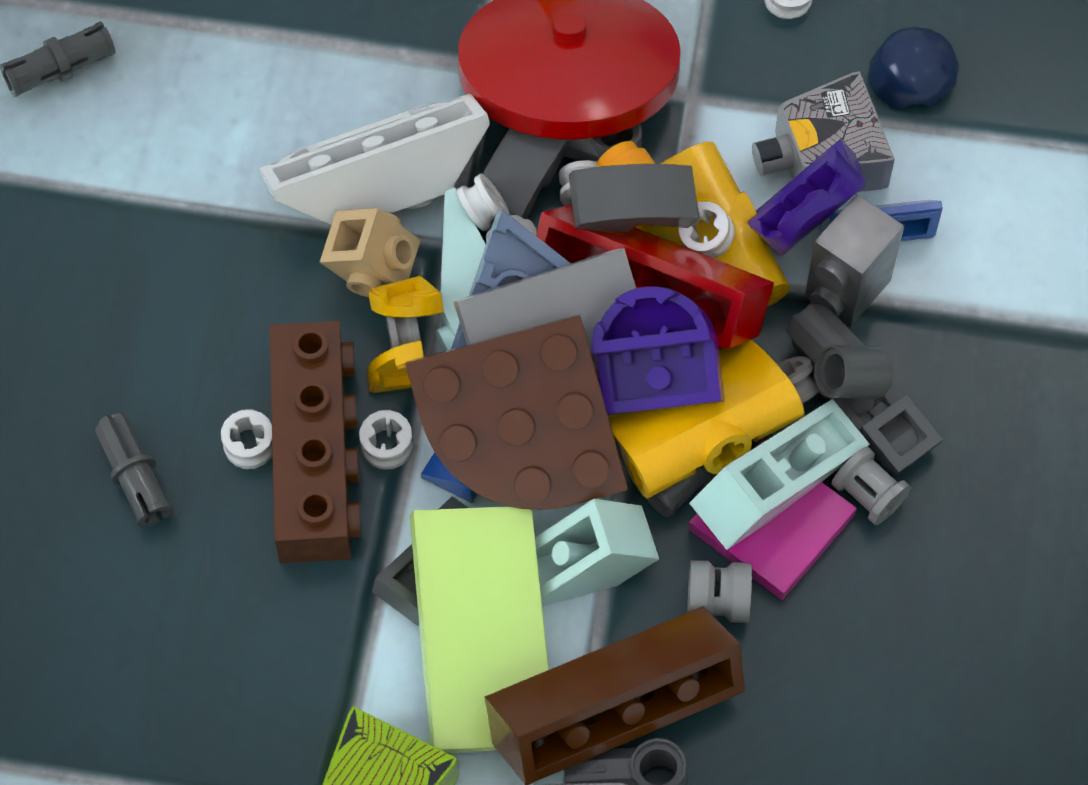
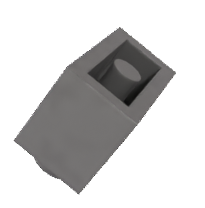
M856 194L815 241L805 297L810 299L811 304H825L845 325L851 328L891 281L904 225Z

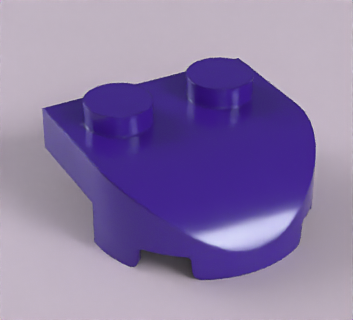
M840 138L756 210L757 214L748 221L749 226L780 256L784 255L863 188L865 177L856 154Z
M649 286L636 288L617 297L615 303L606 311L601 321L596 323L592 336L591 352L597 357L599 384L608 415L725 402L715 328L704 310L690 298L663 287Z

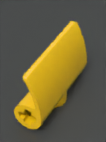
M713 142L699 143L662 162L661 164L692 166L697 203L708 201L715 203L732 219L735 227V239L732 246L723 255L714 259L774 282L768 307L782 299L790 291V285L769 245L749 226L748 221L757 212L746 192H740L716 144ZM710 218L709 225L702 220L696 226L695 230L700 235L699 243H704V236H707L710 241L717 236L719 230L713 224L715 218ZM642 225L635 226L638 229L688 248L681 240L678 232L679 227L655 225L645 228Z
M749 340L730 349L722 348L719 350L725 402L608 415L615 441L621 447L628 473L637 489L646 499L696 474V468L702 465L708 472L718 474L724 467L751 450V440L757 442L804 417L803 404L794 385L776 362L754 341Z

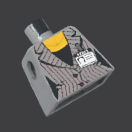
M860 71L850 73L783 102L778 108L775 128L776 137L752 144L754 163L760 175L789 169L793 179L841 138L856 154L864 174L865 184L859 192L888 188L895 161Z

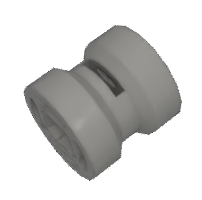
M690 560L687 612L704 606L711 615L725 616L731 623H749L752 590L751 563L732 562L727 568L714 567L709 561ZM715 586L719 587L718 597L714 596Z

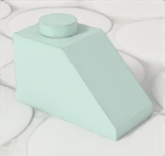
M592 499L535 537L542 606L618 586L659 560L641 505Z

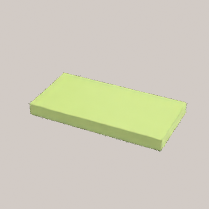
M515 507L413 510L410 515L430 745L448 754L497 751L492 744L485 696L549 670L532 510Z

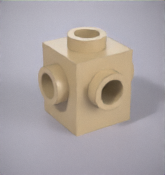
M379 208L336 211L320 263L347 282L346 287L350 291L369 297L368 291L374 287L409 279L421 240L401 226L402 221L397 216L381 211Z

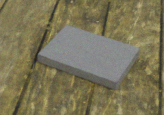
M618 248L453 302L466 345L580 314L591 351L592 336L596 323L601 321L603 315L615 303L617 297L636 289L625 249ZM591 352L597 377L599 380L597 357L596 355H593Z

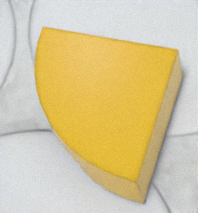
M421 276L374 287L368 291L371 310L381 315L390 317H421L444 312L441 293Z
M416 341L403 344L377 356L369 364L366 371L369 392L378 393L412 388L405 363L406 361L424 357L422 342Z

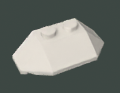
M466 94L454 98L451 102H437L408 110L309 145L282 157L277 163L267 164L259 168L275 201L331 225L336 211L379 208L381 211L394 213L405 208L417 209L427 206L436 197L444 195L446 190L454 187L489 127L490 122L488 114L471 94Z

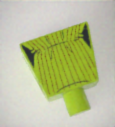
M352 706L323 785H455L459 779L458 758Z

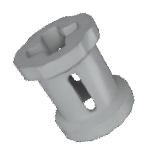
M866 446L856 452L840 468L831 485L839 492L843 490L849 492L869 511L868 519L876 526L881 524L900 507L912 487L904 480L897 482L874 461L875 453Z

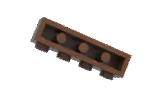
M340 321L271 324L269 328L274 535L279 562L283 564L350 560L351 538H362L360 502H349V483L360 482L358 448H347V430L357 429L356 395H345V377L355 376L354 343L343 342Z
M704 606L485 696L492 744L525 785H529L744 693L740 643Z

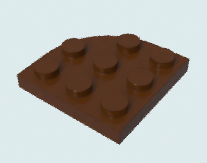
M580 314L406 361L405 366L417 409L430 445L451 474L477 494L510 507L545 510L571 506L628 490Z

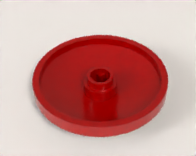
M493 0L481 8L469 20L460 36L458 72L464 92L471 94L492 120L518 132L538 137L588 139L624 131L656 114L669 101L676 89L680 74L681 52L678 36L671 23L659 10L644 0Z

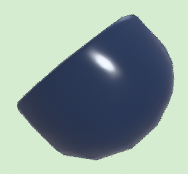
M909 27L900 29L885 39L871 59L868 78L875 94L894 109L904 110L912 104H925L927 108H931L955 87L959 63L951 43L942 34L936 33L932 29Z

